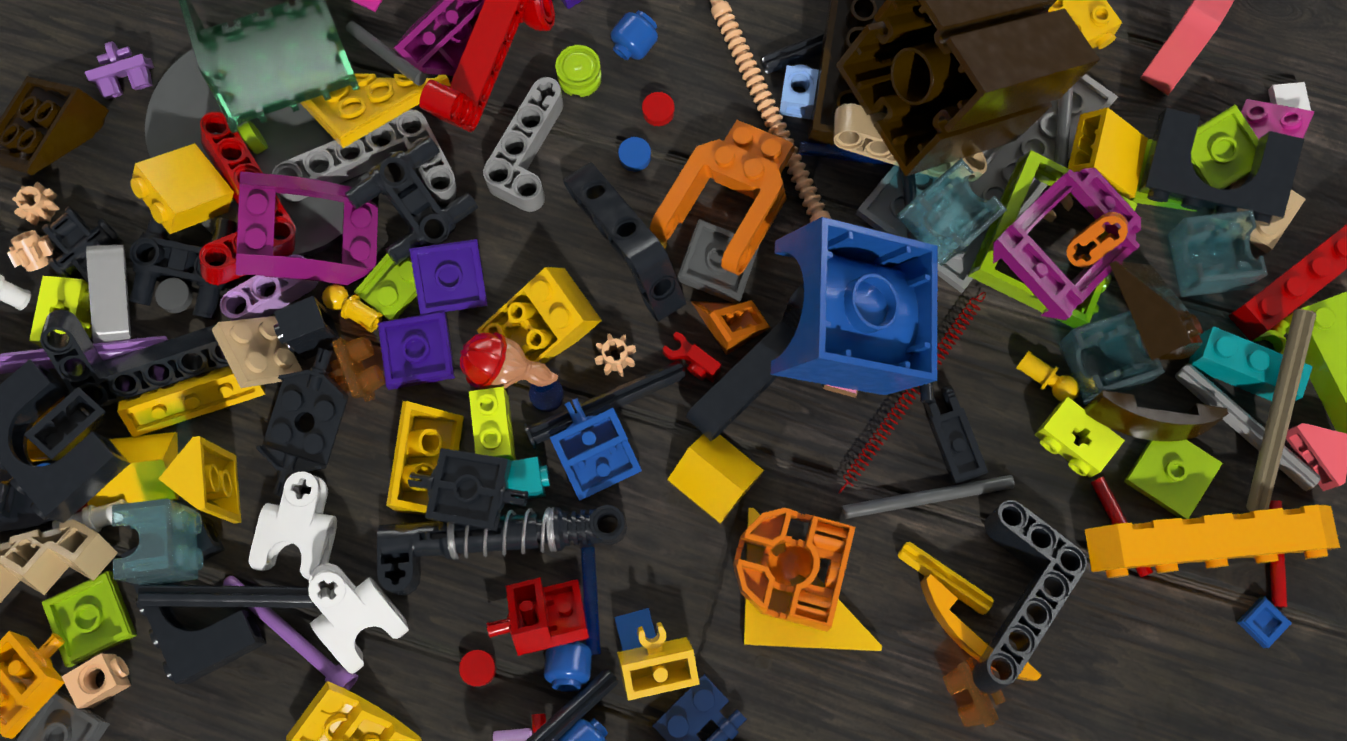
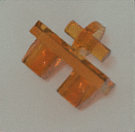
M360 337L351 341L339 338L331 342L338 359L330 362L332 372L329 376L346 393L351 392L353 398L362 397L366 402L376 398L373 391L383 386L386 382L380 367L373 365L364 369L362 361L373 356L375 352L371 341L365 337Z
M972 658L961 661L957 668L943 677V680L951 695L967 688L973 702L957 708L964 727L983 723L986 728L996 724V720L999 717L989 695L980 691L973 681L972 672L975 665ZM1001 690L991 694L996 705L1006 701Z

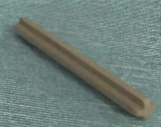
M1295 309L1246 505L1247 510L1250 512L1269 509L1316 319V313L1310 310Z

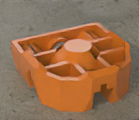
M789 508L762 513L739 539L733 567L740 593L763 615L828 632L833 624L856 527L815 515L801 514ZM790 519L809 523L805 541L801 539L795 540L792 539V536H786ZM744 543L765 548L761 565L740 559ZM784 543L785 552L780 553L776 557L771 550L775 546ZM820 558L830 560L824 588L811 584L819 572ZM798 575L806 579L793 587L790 580ZM773 587L781 591L792 592L787 614L768 609Z

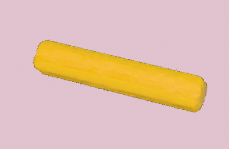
M906 542L898 553L899 559L924 576L932 574L960 601L979 614H986L992 607L994 599L913 543Z

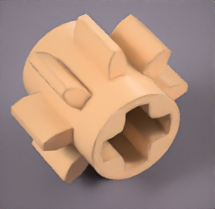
M36 182L34 187L22 185L16 197L12 198L19 206L14 213L22 219L26 218L34 226L38 224V221L51 222L55 211L60 209L53 202L58 195L50 188L46 189L39 182Z
M31 230L11 239L13 246L9 247L10 251L7 254L14 267L22 264L26 271H35L49 264V256L53 255L52 251L55 248L48 235L40 237L35 230Z
M609 333L607 334L608 340L604 345L596 343V348L602 355L594 359L596 365L605 364V375L608 376L611 371H618L622 377L624 374L623 369L627 365L630 367L635 366V361L628 355L634 354L636 347L635 345L626 346V335L623 334L620 339L613 338ZM612 350H617L618 354H620L619 360L614 361V358L611 356Z

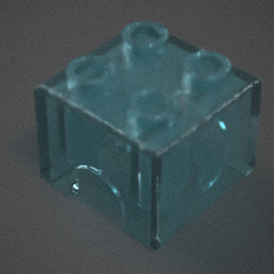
M962 158L896 215L918 241L938 246V263L940 266L966 248L1007 210L996 196L985 200L978 197L972 191L968 179L974 172Z
M1253 210L1186 217L1168 233L1181 297L1247 290L1268 275L1264 256H1259L1255 259L1250 250V235L1257 228Z
M1130 311L1073 329L1059 342L1071 374L1080 386L1079 393L1084 405L1089 404L1102 391L1122 393L1148 384L1165 373L1160 360H1151L1145 351L1140 339V333Z
M170 499L112 506V526L131 525V529H136L139 534V545L132 555L113 559V579L139 585H156L198 579V570L203 567V553L200 548H197V534H200L202 531V519L200 514L196 512V509Z

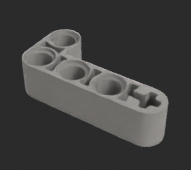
M543 77L533 84L483 169V176L488 189L494 196L527 212L540 209L545 201V194L539 177L527 169L564 106L561 88L555 79ZM530 121L539 122L535 127L529 128L525 126ZM515 147L523 148V151L519 154H509L511 149ZM499 174L507 175V178L501 182L493 181L494 177ZM527 188L536 189V192L531 196L521 195Z

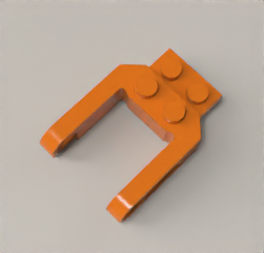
M736 120L724 141L717 139L696 146L655 213L650 225V231L657 239L667 242L677 225L683 223L711 177L716 183L755 199L728 244L721 262L723 269L736 275L742 274L787 199L781 173L795 151L794 143Z

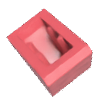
M1301 423L1288 429L1286 440L1298 457L1320 475L1321 480L1318 485L1322 491L1341 486L1346 482V433L1306 423Z

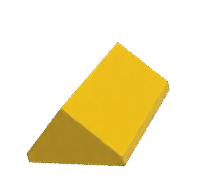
M403 401L386 506L400 513L426 515L429 502L428 490L409 487L408 479L413 480L409 476L412 472L431 476V473L437 466L441 448L459 451L464 416Z
M170 432L142 435L134 438L109 439L130 464L88 501V506L94 505L99 507L120 499L126 500L129 506L179 500V495L158 479L178 455V433Z
M201 436L192 437L158 479L196 509L234 524L241 523L236 455Z

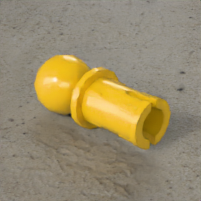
M330 285L322 293V300L327 308L332 310L342 309L341 317L344 319L350 318L369 332L375 331L378 328V323L382 321L383 315L380 312L365 305L356 294L349 298L348 291L341 285Z
M1028 351L1016 369L1021 370L1042 385L1041 389L1044 390L1047 385L1052 387V393L1059 401H1063L1067 397L1074 400L1078 396L1080 386L1075 378L1069 375L1058 376L1055 373L1059 367H1051Z

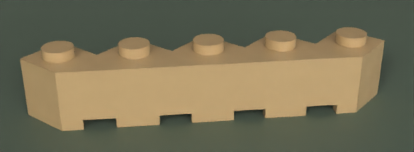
M74 519L64 523L61 522L59 523V528L45 532L36 529L12 536L9 542L0 544V603L20 581L45 595L69 567L94 581L118 552L99 533Z

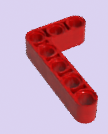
M527 0L484 1L450 86L448 87L437 81L429 80L420 95L419 106L421 109L444 122L468 132L475 130L524 15Z
M209 112L200 121L201 143L216 170L234 191L233 198L239 206L240 171L263 172L228 116L221 112ZM228 158H236L237 160H228ZM276 195L274 237L284 236L286 239L277 240L274 238L273 256L287 257L292 255L295 250L296 228ZM237 232L204 245L200 250V270L202 278L212 285H222L242 277V275H236ZM220 261L224 263L221 266L209 265L211 262Z

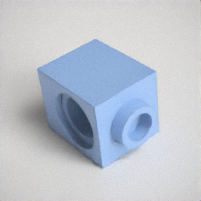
M801 64L786 66L780 115L811 119L819 70L811 69L809 66ZM802 87L806 91L803 93L795 92L792 88Z

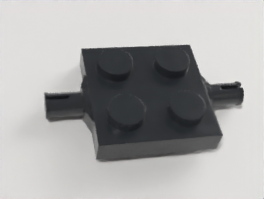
M444 448L440 449L437 466L431 473V476L412 472L409 477L413 480L408 479L409 487L428 490L429 502L425 518L497 531L501 510L505 503L526 506L528 501L523 498L528 499L529 495L528 491L509 489L508 477L512 463L511 460Z

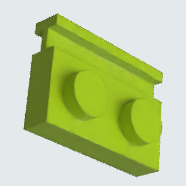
M386 254L354 291L357 296L377 312H380L389 321L398 319L417 296L411 256L396 265L389 255Z

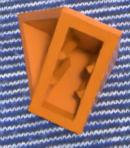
M752 300L739 304L691 301L726 355L770 328Z

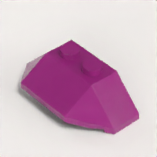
M485 0L437 1L406 31L393 48L402 58L424 74L454 76Z

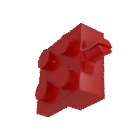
M541 577L507 585L506 592L509 610L507 618L486 623L490 638L511 632L518 656L589 638L578 579L543 587Z

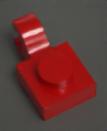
M675 332L673 339L679 342L681 347L673 351L669 347L664 346L662 348L663 354L670 360L685 359L689 365L687 369L690 373L700 380L707 378L713 382L721 372V364L695 344H690L683 334Z

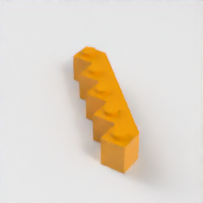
M1309 505L1285 510L1283 508L1257 510L1243 514L1204 515L1192 519H1162L1139 524H1132V522L1085 529L1091 571L1106 572L1107 578L1128 576V569L1138 567H1155L1156 573L1179 571L1178 564L1189 562H1205L1206 568L1229 566L1228 559L1241 557L1255 558L1256 564L1279 561L1278 554L1304 553L1305 559L1321 558L1328 556L1327 550L1340 548L1332 508L1328 505Z

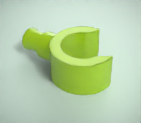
M1281 320L1271 330L1254 339L1253 342L1267 340L1273 344L1276 352L1283 354L1287 341L1284 335L1289 323L1286 320Z

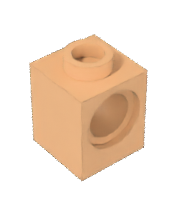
M101 653L61 676L77 709L94 708L131 686L127 677L129 675L128 666L116 654ZM102 670L105 680L103 685L98 688L96 676Z

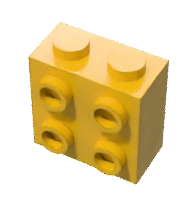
M1057 0L1048 10V12L1065 8L1092 48L1098 47L1103 49L1116 39L1115 34L1122 24L1107 0Z
M1108 107L1080 114L1068 169L1080 172L1084 168H1096L1121 196L1127 199L1134 198L1148 138Z
M195 143L135 163L130 182L134 194L138 198H142L151 210L155 221L162 224L169 234L227 213L234 194L232 188Z

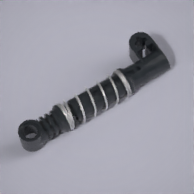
M604 505L597 509H589V514H587L586 509L581 510L580 514H578L577 510H572V515H569V511H563L560 507H547L543 519H539L538 513H535L531 508L525 514L518 515L513 510H509L507 515L500 516L497 531L440 521L379 525L377 532L378 581L387 591L404 596L411 594L420 584V557L443 555L446 559L454 560L459 559L461 554H464L467 559L468 553L483 552V555L486 557L487 552L502 551V554L505 556L506 550L521 549V553L524 554L525 549L540 548V551L543 553L544 542L549 546L551 552L562 551L565 546L571 545V541L574 542V545H579L580 540H582L583 545L588 544L589 540H591L592 544L603 543L613 545L619 543L624 538L627 532V524L624 515L618 508L612 505ZM607 517H613L618 521V526L612 533H603L599 529L601 521ZM409 558V562L399 563V567L389 564V559ZM400 570L406 572V575L401 577L398 583L393 580V576L398 575Z

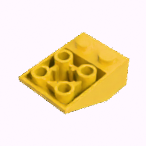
M545 267L479 327L477 332L479 334L498 332L519 344L528 360L545 364L578 342L602 320L565 268Z

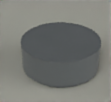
M169 278L159 284L155 292V298L158 305L170 313H179L190 306L193 293L184 281L178 278Z

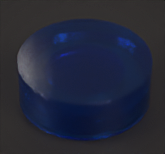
M557 380L543 387L532 384L529 390V397L533 406L539 411L552 412L561 406L564 400V391Z

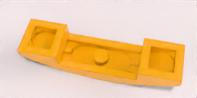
M932 574L925 576L920 584L933 615L946 633L965 652L979 661L988 645L949 610L958 598ZM1027 662L1017 679L1035 681L1041 677V674Z

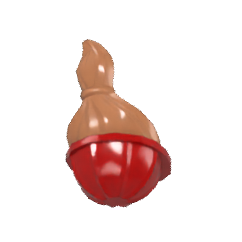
M498 332L480 333L473 336L464 344L463 350L460 352V368L466 375L468 383L478 389L504 387L505 389L520 380H527L533 385L543 387L554 383L558 379V375L550 371L544 363L528 360L519 344Z

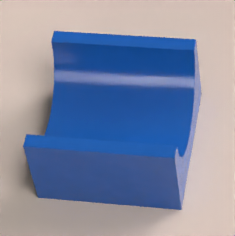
M821 217L775 240V254L795 258L800 265L804 281V302L801 318L793 339L785 351L771 361V375L880 395H888L937 381V245Z

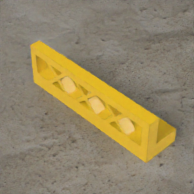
M226 366L138 395L140 397L136 399L128 398L119 401L117 412L134 438L265 395V386L258 385L240 388L230 366Z

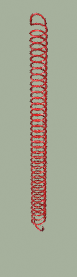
M986 292L979 294L976 299L971 298L969 300L970 303H967L966 308L962 309L963 313H960L959 318L955 319L956 323H952V328L948 329L949 333H945V337L941 339L942 342L938 343L937 349L949 355L946 350L940 348L939 344H943L946 348L952 350V347L944 343L943 339H947L951 344L956 345L953 340L947 338L946 334H950L953 338L959 340V337L951 333L950 329H954L958 334L963 335L953 325L957 324L961 329L966 330L965 326L957 323V319H961L963 323L970 325L960 315L964 314L968 319L973 320V317L964 313V309H967L973 315H977L967 305L970 304L973 308L980 311V308L972 304L971 300L982 302L986 297ZM985 294L981 301L978 300L979 296ZM937 353V356H938V357H940L941 359L945 360V357H944V356H942L941 354ZM910 388L916 394L920 395V393L917 390ZM907 389L906 392L902 393V397L898 398L899 402L895 403V407L891 408L892 413H888V418H884L885 423H880L881 428H877V433H873L874 438H870V443L865 444L866 448L862 449L863 454H858L859 459H854L856 464H851L852 469H847L848 474L843 475L844 479L847 482L841 488L839 494L843 491V489L848 483L851 486H854L845 478V476H849L853 478L855 481H858L849 473V470L857 473L859 476H862L852 467V465L857 466L863 471H865L864 468L858 465L856 460H859L863 462L865 465L869 466V464L863 461L859 455H863L867 457L869 460L873 461V459L867 456L863 450H867L876 456V453L871 451L867 447V445H871L877 450H880L871 442V439L877 441L881 445H884L874 436L876 434L881 436L883 439L887 440L886 437L879 433L878 429L885 431L888 435H891L890 432H888L882 427V424H885L892 430H895L894 427H892L885 421V419H889L894 424L898 425L896 421L890 418L889 414L895 415L898 419L902 420V418L896 415L892 409H896L903 415H906L904 411L898 409V407L896 406V404H900L905 409L909 410V407L902 404L900 399H904L909 404L913 405V403L910 400L906 399L903 395L908 394L911 398L916 400V397L910 394L907 391Z

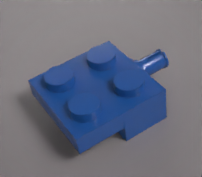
M576 398L572 402L577 413H575L570 401L564 404L573 423L566 430L550 437V440L580 501L641 472L642 469L614 408L596 416L586 417L578 398Z

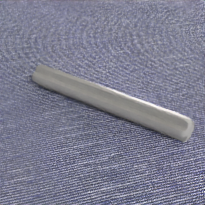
M1187 363L1181 367L1176 373L1175 378L1204 404L1227 408L1229 414L1223 420L1260 451L1265 428L1194 366ZM1284 445L1279 469L1303 490L1313 489L1321 480L1320 475Z

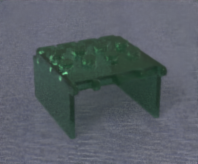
M178 0L200 72L221 108L232 134L239 132L238 124L259 118L262 124L268 121L266 114L291 106L293 112L299 111L298 103L323 95L325 101L332 98L329 92L349 85L354 91L360 89L326 0H295L296 5L290 7L287 1L264 9L265 16L260 17L259 13L255 12L234 19L235 26L229 27L228 23L225 22L207 29L204 28L191 1Z

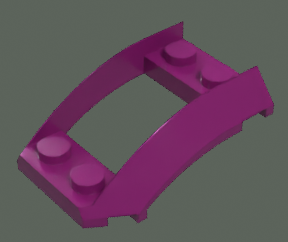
M1084 168L1080 172H1073L1070 169L1039 196L994 241L993 264L1002 259L1043 303L1046 309L1040 316L1067 320L1071 317L1074 309L1084 302L1091 292L1112 272L1110 263L1123 261L1139 248L1140 244L1136 241V233L1141 231V217L1096 168ZM1070 192L1095 219L1108 212H1116L1123 215L1128 222V233L1125 240L1094 264L1085 267L1072 281L1066 277L1028 235L1031 229ZM1108 222L1104 223L1106 226L1105 231L1108 234L1112 233L1115 237L1119 235L1118 228L1120 224L1115 223L1111 225Z
M240 171L236 275H260L347 286L369 275L376 266L378 205L369 201L360 208L355 209L345 195V192L352 187L295 176ZM276 193L343 202L341 263L273 256Z

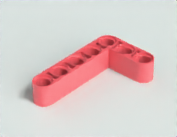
M1193 0L1140 79L1169 95L1218 29L1234 0Z

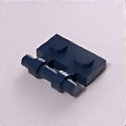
M704 674L699 679L700 685L692 686L653 727L666 741H702L696 734L712 719L718 728L705 741H726L728 738L733 740L738 735L737 729L747 719L738 709L727 719L719 712L729 700Z

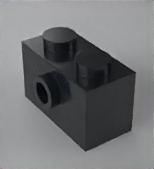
M314 296L274 311L278 321L274 325V330L279 341L282 344L286 343L292 353L297 352L304 360L316 356L318 348L331 350L343 345L331 314Z

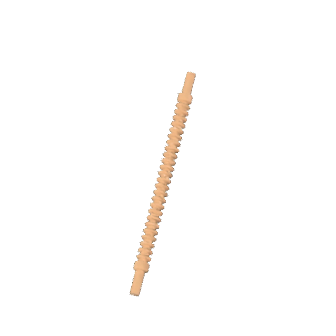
M709 0L712 5L711 13L713 18L718 20L717 26L722 27L721 34L725 35L724 41L729 43L728 49L733 50L731 56L736 58L735 64L740 65L739 72L744 73L742 79L747 81V88H752L750 95L755 96L753 102L759 104L757 110L762 112L761 118L766 120L764 125L770 127L768 133L794 143V139L788 138L790 131L785 130L787 124L781 122L783 116L778 114L779 108L774 107L776 101L770 99L772 93L766 91L768 85L763 83L764 77L759 75L761 70L756 68L757 61L752 60L753 53L748 52L750 47L745 44L746 38L741 37L742 31L738 29L739 24L734 21L735 16L731 14L732 9L729 3L724 0ZM795 146V151L785 167H789L787 174L793 175L791 182L797 183L795 190L800 191L798 197L804 199L802 205L808 207L806 214L812 216L810 223L821 217L832 219L829 212L823 210L825 204L819 203L821 196L815 194L817 187L811 186L813 179L808 178L810 172L804 170L806 164L800 162L802 156L796 154L798 147Z

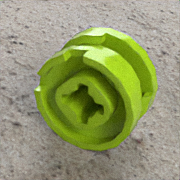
M583 45L569 46L561 51L557 57L555 68L562 90L570 96L574 94L580 95V97L589 96L595 92L600 86L602 79L601 65L595 51Z

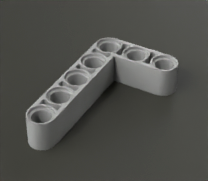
M411 109L345 148H342L334 140L281 162L272 170V174L295 176L340 184L370 171L372 167L397 150L405 152L429 136L437 145L440 153L432 160L418 167L416 174L438 205L451 203L457 193L454 173L426 118L421 112ZM409 127L420 128L418 132L413 134L405 132ZM382 139L390 141L386 146L380 147L375 145L377 141ZM350 152L359 153L355 159L348 160L344 158ZM319 165L329 166L322 173L313 172ZM440 181L449 184L448 187L442 190L433 188L434 184ZM278 193L282 199L288 202H296L309 197Z

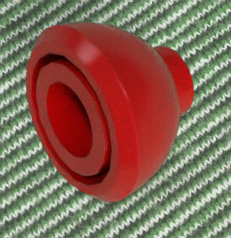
M527 0L526 10L520 23H525L537 31H550L555 22L552 0Z

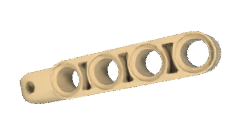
M852 103L841 105L836 109L834 117V144L837 147L899 166L874 127V123L883 119L887 115L886 113L877 112L867 115L862 106ZM983 152L919 173L938 178L950 176L959 180L973 182L986 172L987 162Z

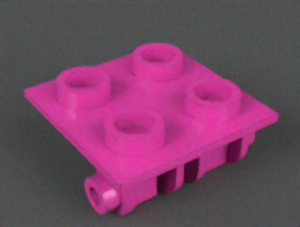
M1250 99L1246 100L1241 111L1258 139L1269 131L1304 138L1314 115V111Z

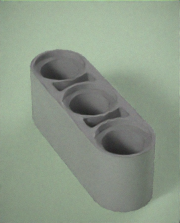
M124 245L86 246L93 342L131 339Z

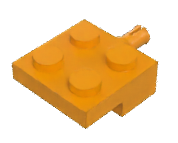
M8 631L0 640V734L2 737L13 739L64 684L62 677L53 668L50 659L65 643V640L58 634L52 633L39 649L28 637Z

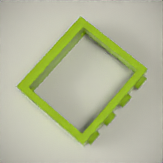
M1032 150L1017 160L970 269L969 277L1042 313L1044 312L1046 307L1024 283L995 269L997 262L993 264L994 241L1016 220L1033 178L1051 186L1070 169ZM1071 192L1068 194L1069 196L1075 198ZM1121 196L1135 211L1137 203ZM1106 231L1102 233L1101 239L1108 235ZM1108 275L1084 302L1074 309L1070 318L1067 320H1056L1072 328L1090 323L1093 314L1099 310L1098 299L1100 294L1108 287L1111 275Z

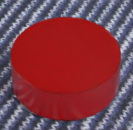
M663 92L649 94L642 104L644 119L653 126L668 124L674 116V102L672 98Z
M483 650L468 652L462 658L459 665V672L463 681L468 685L477 687L490 683L497 670L496 661L493 656Z

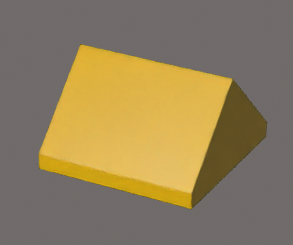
M703 434L688 448L667 481L721 524L764 470L721 435L710 441Z

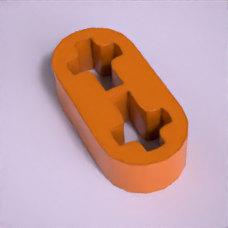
M1108 212L1070 240L1066 251L1070 263L1077 267H1088L1121 244L1128 233L1126 218L1120 213ZM1108 222L1111 225L1115 223L1120 224L1118 228L1119 235L1115 237L1114 234L1110 233L1101 239L1099 235L1105 231L1106 226L1104 223ZM1091 241L1096 243L1090 248L1089 257H1086L1084 254L1080 256L1075 255L1077 251L1076 244L1079 243L1081 246H1086Z

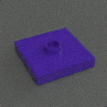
M477 239L409 249L420 315L488 306Z
M445 311L378 323L385 382L388 390L456 378Z

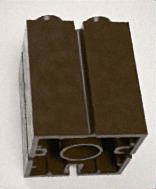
M886 0L873 16L877 23L866 25L836 66L867 115L888 110V114L883 119L876 121L874 127L905 176L1016 141L1053 106L1050 101L1060 99L1100 60L1065 8L1048 12L1049 8L1057 0Z

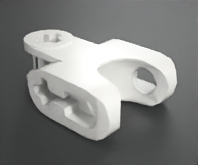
M296 472L284 484L280 505L266 503L263 506L258 518L249 555V564L252 569L258 571L271 569L275 566L279 552L289 544H295L300 549L302 555L300 572L307 580H309L311 572L317 566L329 563L337 529V518L333 515L323 514L328 496V487L322 478L307 472ZM311 487L310 494H301L302 488Z
M330 563L321 564L311 572L308 587L309 597L322 614L314 619L310 625L318 638L348 673L354 674L364 666L363 652L355 642L361 630L373 626L380 627L394 639L400 638L409 631L405 617L372 578L369 577L355 587L342 569ZM324 580L328 584L334 581V589L330 590L327 587L321 589V581Z

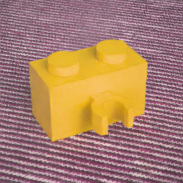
M659 622L656 623L657 635L649 639L645 637L643 627H638L637 636L643 647L617 652L623 686L628 701L700 685L694 650L687 637L665 642L666 631L662 623Z

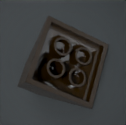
M27 76L0 118V166L28 175H34L93 138L95 133L103 127L104 118L109 109L77 87Z
M1123 261L1110 263L1150 359L1174 360L1191 357L1203 344L1199 335L1202 334V327L1194 314L1190 315L1188 309L1152 265Z

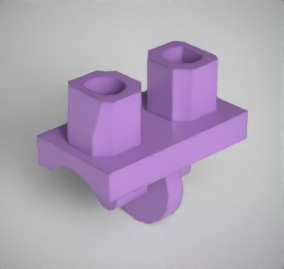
M111 41L105 43L106 53L97 56L100 65L110 62L111 64L85 71L88 81L96 84L102 97L112 99L123 95L118 79L128 76L134 90L152 86L149 69L154 68L151 58L146 59L143 54L123 59L132 56L130 47L118 49L116 44Z

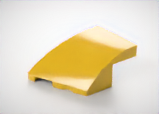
M326 681L286 736V741H422L419 735L389 713L353 692L329 681Z

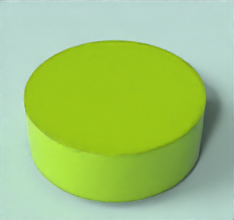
M250 120L238 126L239 134L253 153L260 154L268 149L264 137Z

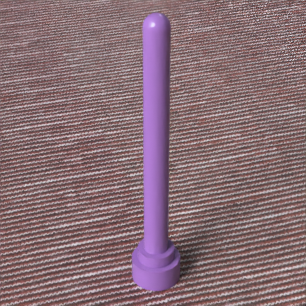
M234 576L226 577L223 582L224 586H245ZM247 607L326 677L325 682H332L347 690H350L358 679L356 673H348L340 664L334 665L270 607Z

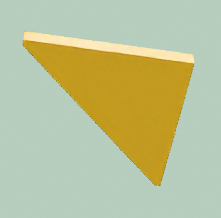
M289 73L278 75L285 88L342 148L417 106L421 92L429 80L437 81L448 87L450 86L448 77L439 74L435 78H426L424 84L420 86L403 74H394V78H377L376 74H350V77H333L332 73H306V77H290Z
M748 508L747 528L760 516L754 508ZM784 543L775 546L771 550L776 557L780 553L785 552ZM747 544L746 561L761 565L765 548ZM798 575L790 580L793 587L806 579ZM816 576L811 584L824 588V583ZM773 587L768 609L787 614L792 592L781 591ZM745 598L744 645L882 651V645L839 599L832 627L828 632L763 615Z

